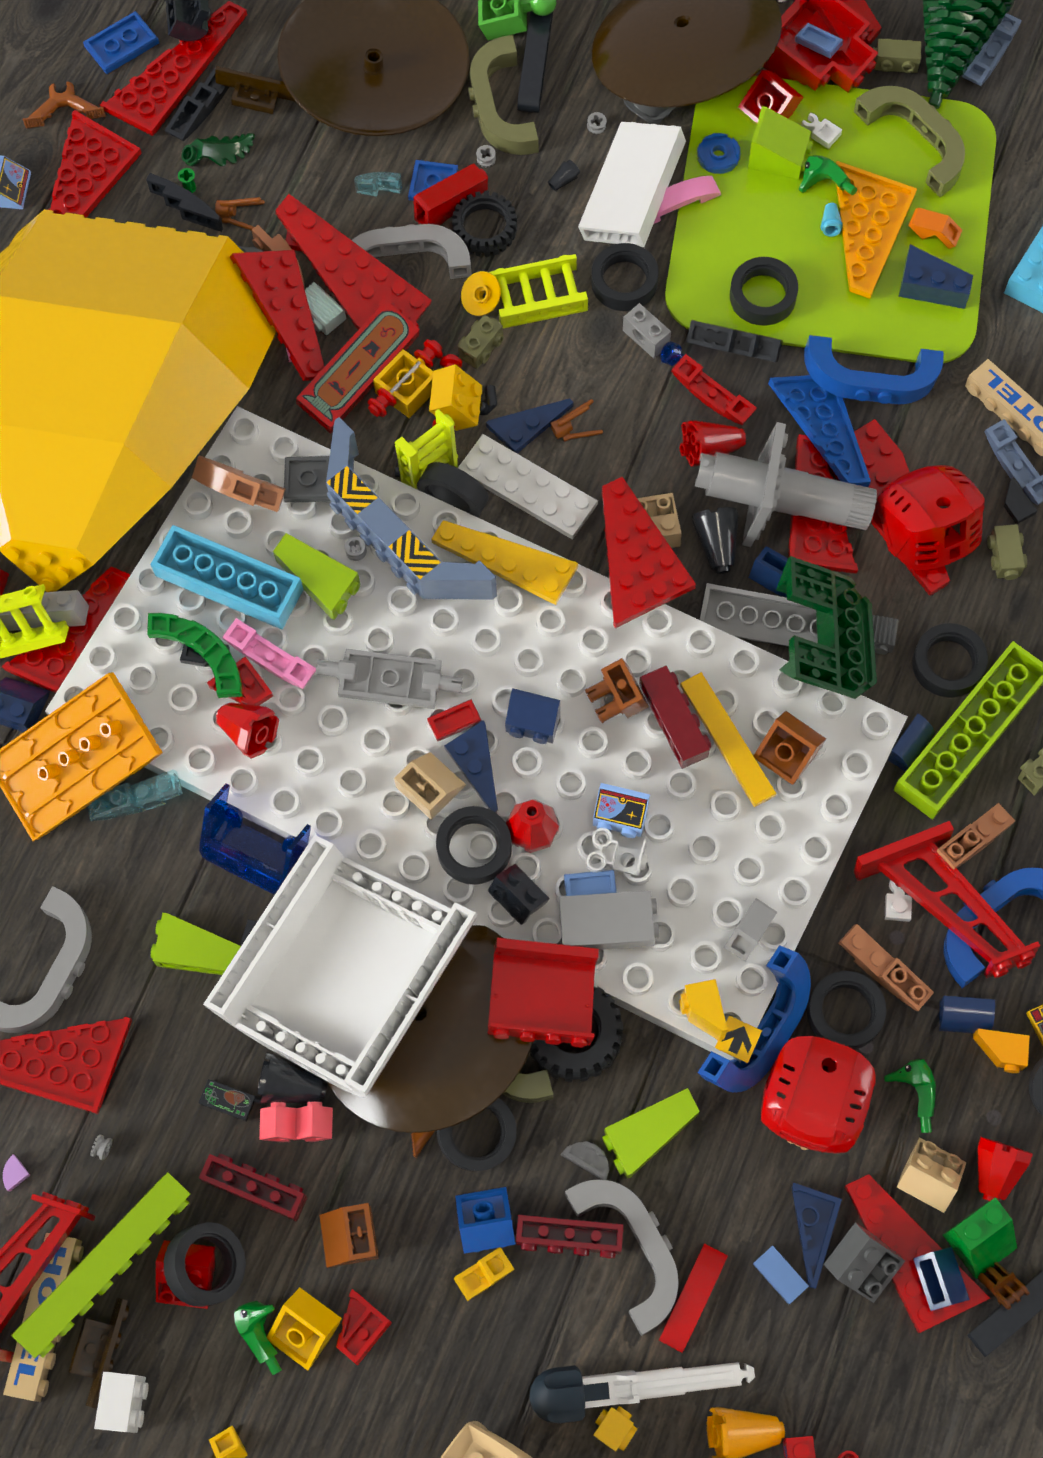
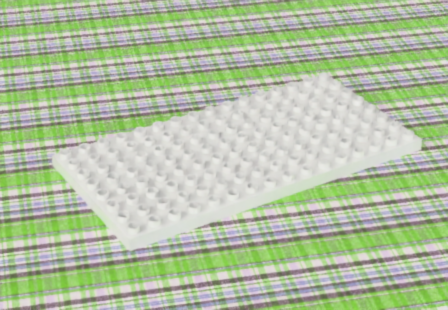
M237 406L205 458L244 471L243 473L284 488L285 457L330 456L331 449ZM354 461V472L441 562L473 564L432 543L431 538L443 520L564 558ZM192 478L46 708L45 712L47 715L107 673L114 672L119 680L118 682L121 683L131 703L135 706L144 724H146L156 740V744L159 745L163 752L147 764L145 768L304 848L307 847L314 835L329 841L337 847L344 857L449 908H452L453 904L457 903L476 912L478 916L473 925L486 926L507 939L562 945L559 897L566 896L564 874L591 872L586 865L587 856L591 852L599 851L593 845L592 836L594 831L597 830V827L593 826V817L600 784L604 783L650 794L642 836L627 838L622 836L621 832L611 830L612 840L618 841V846L639 851L642 849L644 838H647V848H645L644 854L648 855L645 870L640 869L639 876L614 870L616 892L651 891V899L656 898L657 914H653V923H658L659 938H655V943L652 947L599 950V957L595 964L594 989L599 986L604 990V994L607 997L609 995L615 1001L614 1004L710 1052L712 1051L729 1060H738L741 1063L742 1060L715 1049L718 1040L688 1022L687 1015H682L680 1010V994L683 993L685 985L716 979L725 1020L727 1021L728 1016H731L758 1028L779 984L774 974L766 965L779 945L795 951L908 716L862 695L853 699L795 680L779 670L788 662L787 660L666 604L615 628L613 625L609 578L579 564L578 569L556 605L495 575L497 597L493 600L422 599L418 593L414 595L406 586L407 582L402 577L399 579L394 575L390 568L392 566L387 561L382 562L371 545H366L367 553L363 559L353 561L347 557L345 552L346 541L351 537L360 538L361 534L356 529L353 531L348 527L341 513L337 515L329 505L331 502L285 503L283 497L280 510L275 512L256 504L252 506L231 498ZM172 525H175L285 571L276 562L273 551L285 533L356 571L361 585L358 592L354 596L351 595L347 601L348 604L345 611L341 615L338 614L335 620L331 619L303 590L282 630L156 577L150 564ZM356 545V547L352 546L351 550L353 553H355V550L359 552L360 547L359 545ZM148 613L174 614L180 618L200 623L215 633L224 644L229 645V651L235 662H238L245 656L222 637L237 618L255 629L257 634L294 658L296 656L315 668L319 666L317 664L318 659L332 662L343 660L346 649L442 661V676L463 677L461 693L444 690L437 692L435 709L343 698L338 696L339 679L337 677L316 675L315 672L304 689H301L275 676L247 658L273 693V697L260 706L273 710L274 715L279 718L274 741L272 743L268 741L265 744V747L268 749L264 754L250 759L243 755L216 722V714L221 706L230 702H239L229 697L218 698L217 692L209 688L207 682L214 678L209 664L203 667L181 663L180 657L184 644L169 639L149 638L147 635ZM621 658L629 666L638 685L641 676L667 665L669 671L676 674L679 682L677 687L681 693H683V690L680 687V683L702 672L752 755L757 751L774 721L785 711L824 736L826 740L794 785L757 761L777 794L768 801L754 807L691 703L688 708L691 714L695 713L700 722L699 729L702 735L706 734L709 738L711 748H709L708 758L681 769L650 706L630 718L620 713L602 724L595 709L613 701L614 695L609 693L591 703L585 689L604 680L601 669ZM512 688L560 700V721L553 744L548 742L547 744H539L534 742L532 738L524 736L523 738H515L506 732L505 721ZM472 699L481 720H484L486 724L498 806L497 814L506 823L515 805L536 799L553 807L559 824V831L548 848L529 853L524 848L517 847L511 842V857L504 870L516 864L550 898L543 907L531 914L523 925H520L488 892V888L493 880L476 885L459 882L445 872L438 859L436 836L445 818L454 811L464 807H487L444 747V745L470 728L437 742L427 718ZM430 752L466 784L432 820L396 788L394 778L411 761ZM468 824L459 828L454 833L450 841L449 850L453 858L461 865L480 867L494 858L499 842L495 833L490 828L481 824ZM605 837L598 838V842L600 844H605L607 842V839ZM623 854L620 857V863L624 867H631L635 862L631 854ZM598 860L592 862L594 867L601 865V862ZM606 866V868L603 871L612 869H610L609 866ZM757 898L777 911V914L747 960L744 961L724 948V946Z

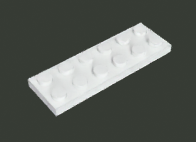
M482 434L458 467L475 478L485 489L572 540L598 505L596 499Z

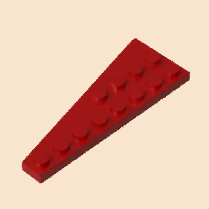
M231 1L226 2L211 14V18L207 21L208 33L204 37L196 41L179 40L180 43L172 50H166L147 65V69L142 74L132 77L127 86L122 90L117 89L114 92L115 95L107 102L102 101L100 106L104 108L105 112L154 136L247 16L246 9Z

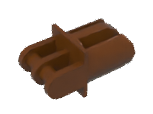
M995 1262V1269L991 1266L986 1269L988 1277L981 1273L978 1276V1280L996 1296L1000 1305L1002 1304L1009 1310L1011 1309V1304L1014 1302L1019 1303L1021 1301L1020 1297L1023 1295L1028 1296L1030 1293L1025 1285L1015 1277L1013 1272L1009 1273L998 1262Z

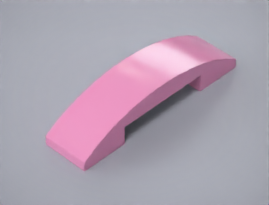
M713 176L692 178L667 187L654 224L661 221L660 216L699 200L700 203H704L720 196L721 192Z
M237 618L222 637L244 656L298 688L304 689L316 672L315 667L297 656L294 658L258 635L255 629Z

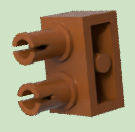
M623 658L602 668L601 672L604 675V680L585 689L591 703L609 693L614 695L613 701L595 709L602 724L620 713L630 718L649 708L636 679Z

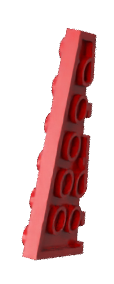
M799 434L797 438L795 470L833 479V476L831 477L828 463L807 435ZM791 515L788 558L792 556L832 571L853 574L858 572L857 563L854 562L852 555V545L847 537L846 526L800 515Z

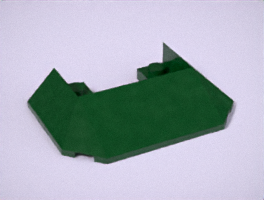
M792 556L788 558L776 590L786 593L787 600L816 610L818 643L794 635L789 639L790 661L779 670L795 680L856 699L877 683L872 603L866 596L862 598L854 588L857 584L851 577Z

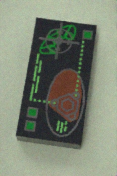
M208 1079L199 1104L247 1122L255 1102V1096Z

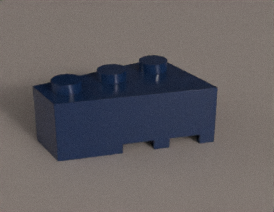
M910 244L898 297L965 309L970 296L973 275Z

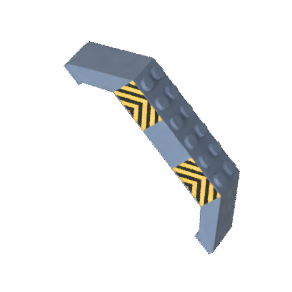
M338 417L334 421L326 479L327 496L331 501L329 505L337 515L341 513L344 516L348 527L353 531L356 529L361 534L360 538L364 540L367 546L371 545L376 550L375 553L382 562L387 561L392 566L390 568L394 575L399 579L402 577L407 582L406 586L414 595L418 593L422 599L493 600L497 597L496 576L480 560L475 564L441 562L354 472V458L359 455L355 433Z

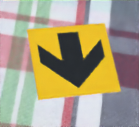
M728 1016L726 1036L724 1040L717 1042L715 1049L748 1063L762 1030Z

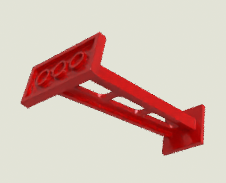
M950 821L857 857L854 874L858 881L880 872L886 875L989 962L984 973L986 978L991 976L999 978L1009 972L1008 969L1016 966L1018 969H1021L1032 963L1031 960L1036 956L1035 954L1040 947L1039 942L1037 941L1025 946L957 868L953 870L936 852L951 839L954 828ZM917 859L924 860L943 879L948 887L939 892L930 891L904 868V865ZM951 893L958 895L974 912L977 919L971 922L962 920L940 898ZM980 924L986 925L1008 950L1004 952L997 951L973 930V927Z
M43 1192L42 1196L32 1194L31 1199L43 1205L0 1249V1274L18 1254L27 1253L31 1255V1260L14 1283L9 1287L0 1286V1292L3 1294L0 1300V1333L80 1218L95 1220L96 1216L88 1213V1207L71 1200L58 1198L46 1192ZM51 1217H59V1222L39 1249L27 1248L30 1240ZM0 1347V1361L12 1363L14 1351Z

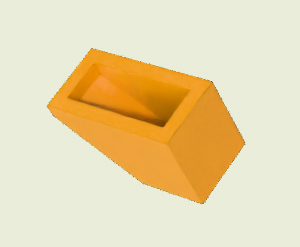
M977 1029L973 1033L975 1042L996 1067L1004 1068V1071L1008 1073H1020V1070H1024L1028 1066L1029 1035Z

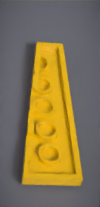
M444 520L431 538L433 544L473 564L480 560L493 574L554 605L557 604L578 569L577 562Z

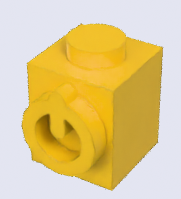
M620 1406L616 1410L611 1407L609 1412L603 1409L595 1422L599 1427L593 1436L615 1452L618 1448L624 1451L638 1428L630 1420L632 1415Z

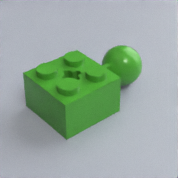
M478 0V26L487 40L527 31V12L533 11L539 16L549 15L554 11L557 1Z

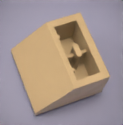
M673 493L637 498L670 547H680L681 529Z
M431 752L411 761L394 778L396 788L431 820L466 786L459 777Z
M919 1137L902 1171L897 1188L944 1213L958 1191L966 1162L957 1155L950 1154L938 1148L934 1143Z

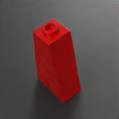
M473 163L416 194L413 197L414 220L418 224L440 226L453 216V211H455L457 204L460 205V200L463 198L467 200V195L469 194L475 197V192L480 191V194L488 190V175L482 168L479 169Z

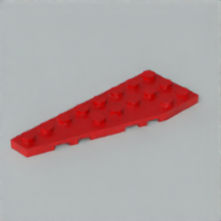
M290 194L286 196L275 210L277 217L289 234L293 236L299 248L308 257L311 265L337 298L340 306L349 315L357 329L361 328L385 300L390 304L395 303L402 310V314L406 318L410 317L416 322L431 304L432 300Z
M875 419L854 431L871 480L869 488L876 489L877 496L888 483L910 472L902 451ZM828 465L829 471L836 478V480L840 481V479ZM874 509L871 523L886 541L881 519L876 509ZM932 542L918 543V544H919L920 546H921V545H932ZM931 550V551H923V552H918V553H919V554H930V553H934V552ZM937 558L918 561L920 563L935 561ZM906 566L929 596L947 586L950 582L945 566L928 570H914Z

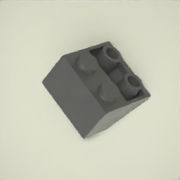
M855 1222L824 1265L838 1281L874 1303L904 1264L905 1260L874 1234Z

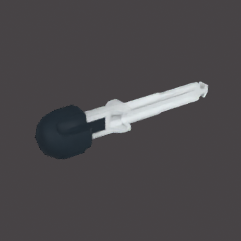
M739 1362L684 1369L682 1367L641 1372L626 1370L590 1376H582L581 1371L575 1365L556 1367L543 1371L535 1378L530 1389V1402L532 1409L538 1417L549 1423L581 1421L585 1417V1408L640 1403L642 1399L684 1395L685 1392L741 1386L743 1378H746V1382L750 1383L755 1378L754 1368L744 1363L745 1369H740Z

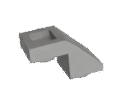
M756 898L724 948L746 961L777 914V911Z

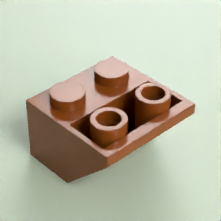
M369 1203L342 1207L319 1215L327 1268L379 1259L372 1208Z

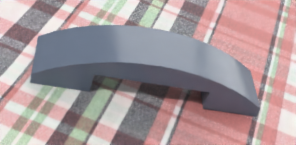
M1006 14L987 43L983 45L980 53L975 57L970 66L967 67V71L962 77L979 86L983 85L1004 55L1022 20Z
M1003 419L986 429L985 434L989 444L1008 476L1016 479L1034 504L1039 505L1042 503L1043 475L1040 476L1018 446L1015 441L1017 436L1006 420Z

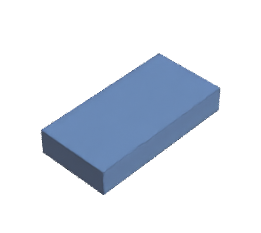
M807 23L795 36V42L828 58H831L843 45V39L810 23Z
M614 870L597 873L564 874L566 896L617 893Z
M773 1245L753 1263L788 1305L809 1287Z

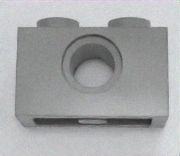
M640 303L623 317V331L652 358H656L670 346L671 331Z

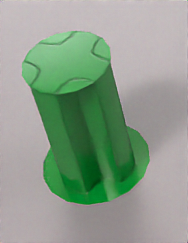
M190 168L180 170L178 179L182 182L183 188L191 193L195 192L194 171Z

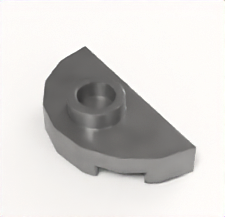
M587 1141L578 1142L567 1146L561 1153V1156L602 1180L607 1179L609 1173L608 1160L604 1151L597 1145Z

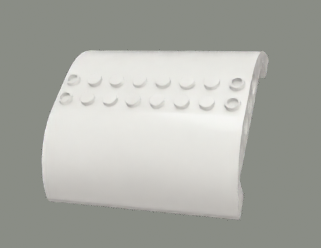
M314 835L203 1005L250 1038L280 1056L347 1092L360 1097H366L478 915L476 912L457 903H454L452 908H449L344 857L333 843Z

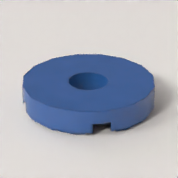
M714 133L706 136L699 144L697 160L706 171L714 174H724L732 171L737 166L740 160V146L734 138L731 139L723 133ZM720 150L724 152V155L716 156L713 152Z

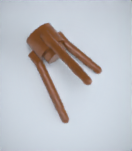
M260 197L217 200L215 212L222 218V223H230L252 230L254 226L231 219V217L236 215V207L262 205L265 201L261 200Z
M593 399L550 423L556 439L562 437L565 442L574 438L595 436L603 433L602 430H593L570 434V431L573 430L570 421L589 410V405L594 402Z

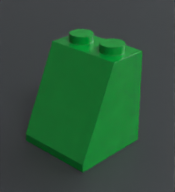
M996 1197L943 1234V1237L975 1279L981 1273H985L987 1268L993 1267L995 1262H1000L1017 1249L1013 1220Z

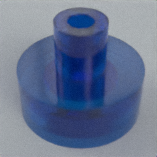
M672 341L666 343L661 351V361L670 366L675 365L684 356L681 353V346Z

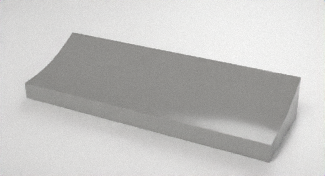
M706 584L700 621L737 638L789 647V639L795 635L818 643L815 609L791 602L786 597Z

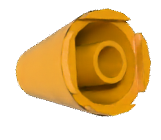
M721 1407L710 1408L709 1410L713 1413V1416L707 1417L709 1448H715L716 1455L712 1456V1458H743L779 1445L781 1439L785 1437L784 1424L776 1416Z

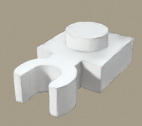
M810 113L808 116V120L812 123H807L805 120L802 121L801 126L812 132L811 138L827 149L841 136V128L827 119H824L822 122L818 121V117L813 113Z
M890 880L889 888L893 894L887 893L885 896V920L910 922L912 897L905 895V891L897 887Z

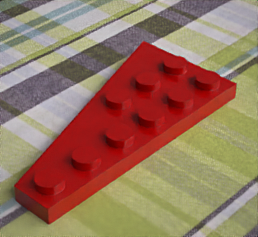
M295 251L232 253L230 259L233 264H237L241 271L240 276L244 282L247 281L253 291L252 296L270 326L273 325L277 331V338L281 344L284 343L290 353L289 358L302 380H313L325 366Z
M111 566L82 595L89 605L85 625L69 626L65 642L18 654L10 662L7 661L2 668L7 672L56 693L127 582L130 574Z
M869 1174L845 1186L866 1230L874 1234L905 1260L904 1264L892 1278V1282L918 1333L990 1299L959 1267L970 1300L930 1311L913 1258L942 1250V1248Z

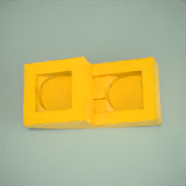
M499 1247L480 1259L473 1266L455 1276L454 1280L466 1300L469 1301L514 1271V1268L502 1248Z

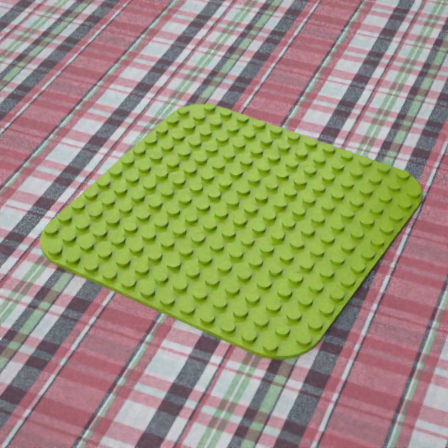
M752 76L737 88L719 97L696 104L683 181L702 176H713L721 195L704 203H700L697 200L678 210L665 300L670 314L680 325L689 330L691 320L781 339L783 340L782 345L804 348L809 335L832 338V351L909 362L917 361L921 349L943 351V363L959 358L969 349L977 330L996 148L995 128L983 111L969 103L942 99L940 108L936 109L959 133L965 147V159L956 184L946 194L939 197L926 184L929 170L942 161L940 153L902 117L886 115L867 125L854 112L856 99L869 91L868 89L852 88L849 92H846L840 86L826 84L824 87L821 85L814 91L808 85L803 86L798 81L783 79L804 97L788 119L799 125H802L803 120L807 123H812L808 120V116L810 113H813L818 117V121L822 122L824 119H827L842 129L841 136L829 149L812 139L810 135L813 145L811 153H806L805 158L808 159L812 155L824 156L834 162L840 161L917 188L913 202L873 294L869 299L849 292L842 229L838 235L829 237L823 233L820 227L826 204L835 203L839 210L837 188L834 181L831 179L819 181L802 193L799 191V186L803 181V171H801L798 180L748 168L751 143L757 123L738 106L758 76ZM921 96V97H923L927 102H929V98H930V97ZM714 133L726 134L729 138H734L740 146V160L737 166L732 171L724 174H714L706 171L697 160L699 144L706 136ZM720 150L713 152L716 156L724 155V152ZM922 208L950 216L962 229L956 247L948 249L936 235L922 240L908 226L915 209ZM910 244L973 275L970 296L965 309L898 297ZM772 257L781 260L794 271L797 277L798 294L795 307L791 314L779 323L767 326L751 324L740 318L731 306L730 287L733 274L742 263L752 258ZM770 276L753 277L742 287L746 299L760 307L774 306L781 302L786 295L782 284Z

